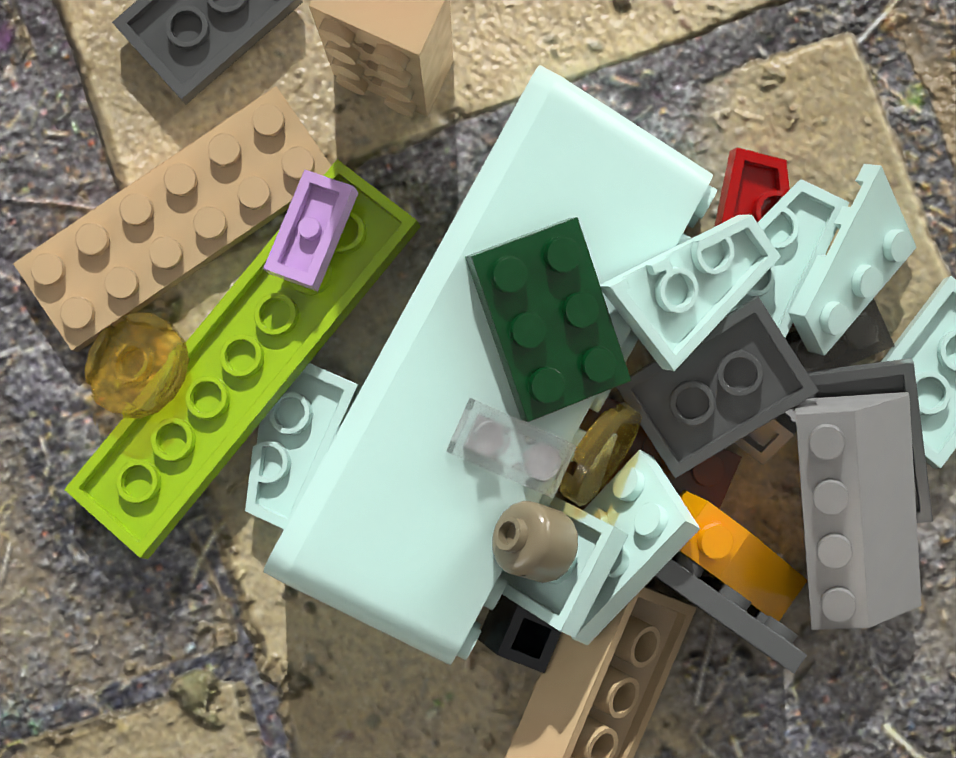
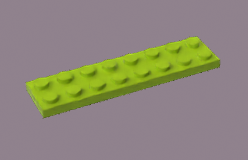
M338 159L324 176L354 186L358 191V195L319 290L315 291L273 276L263 269L279 232L278 230L64 489L140 558L149 559L421 227L415 218Z

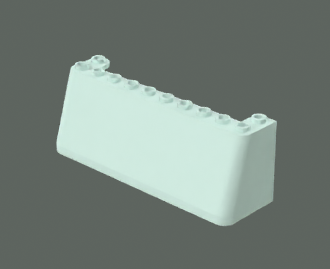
M539 65L529 80L276 543L263 572L446 664L451 665L456 656L466 661L481 633L479 629L481 624L476 621L481 609L485 606L493 610L508 580L500 576L503 569L497 564L492 550V536L497 521L502 513L511 505L521 501H531L549 506L561 481L553 476L544 482L526 474L522 452L537 442L559 450L547 476L559 466L562 458L572 462L587 435L586 431L579 428L589 408L597 413L600 411L611 389L533 421L525 422L521 420L465 256L565 219L578 217L599 284L601 285L692 239L683 232L686 226L693 228L698 219H702L715 197L717 189L709 185L713 174L571 82ZM603 293L626 362L638 337ZM475 413L499 423L502 444L486 455L461 445Z

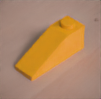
M683 490L679 496L701 529L679 552L705 569L704 572L722 584H726L751 602L750 605L755 609L780 621L807 582V579L751 532L712 503Z

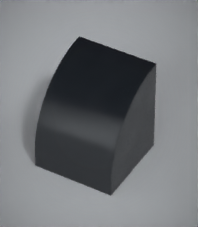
M502 594L494 609H489L478 640L500 657L545 673L562 632Z

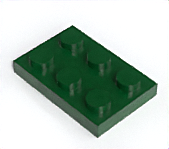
M578 217L565 219L465 256L521 420L525 422L533 421L631 381Z

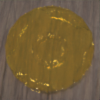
M131 313L123 316L122 318L125 321L119 322L115 327L110 325L100 332L88 353L85 377L86 383L91 385V390L94 396L91 395L96 404L121 418L141 419L159 412L175 398L186 378L189 363L186 341L175 326L152 313Z
M622 402L618 403L615 409L611 408L609 411L601 414L574 451L575 455L572 460L578 463L574 475L572 476L567 471L562 475L560 492L563 496L580 507L587 504L601 491L618 469L635 440L642 419L638 411Z

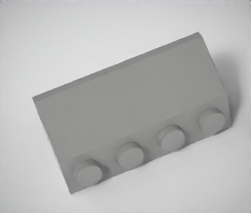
M909 392L806 399L795 406L811 629L870 628L922 606Z

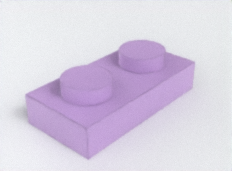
M304 170L263 269L273 276L318 291L357 198L358 191L355 187Z

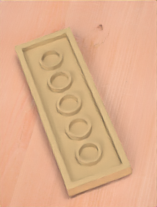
M275 86L17 260L13 265L70 349L79 352L288 210L304 170L324 176L331 167V164L277 86Z

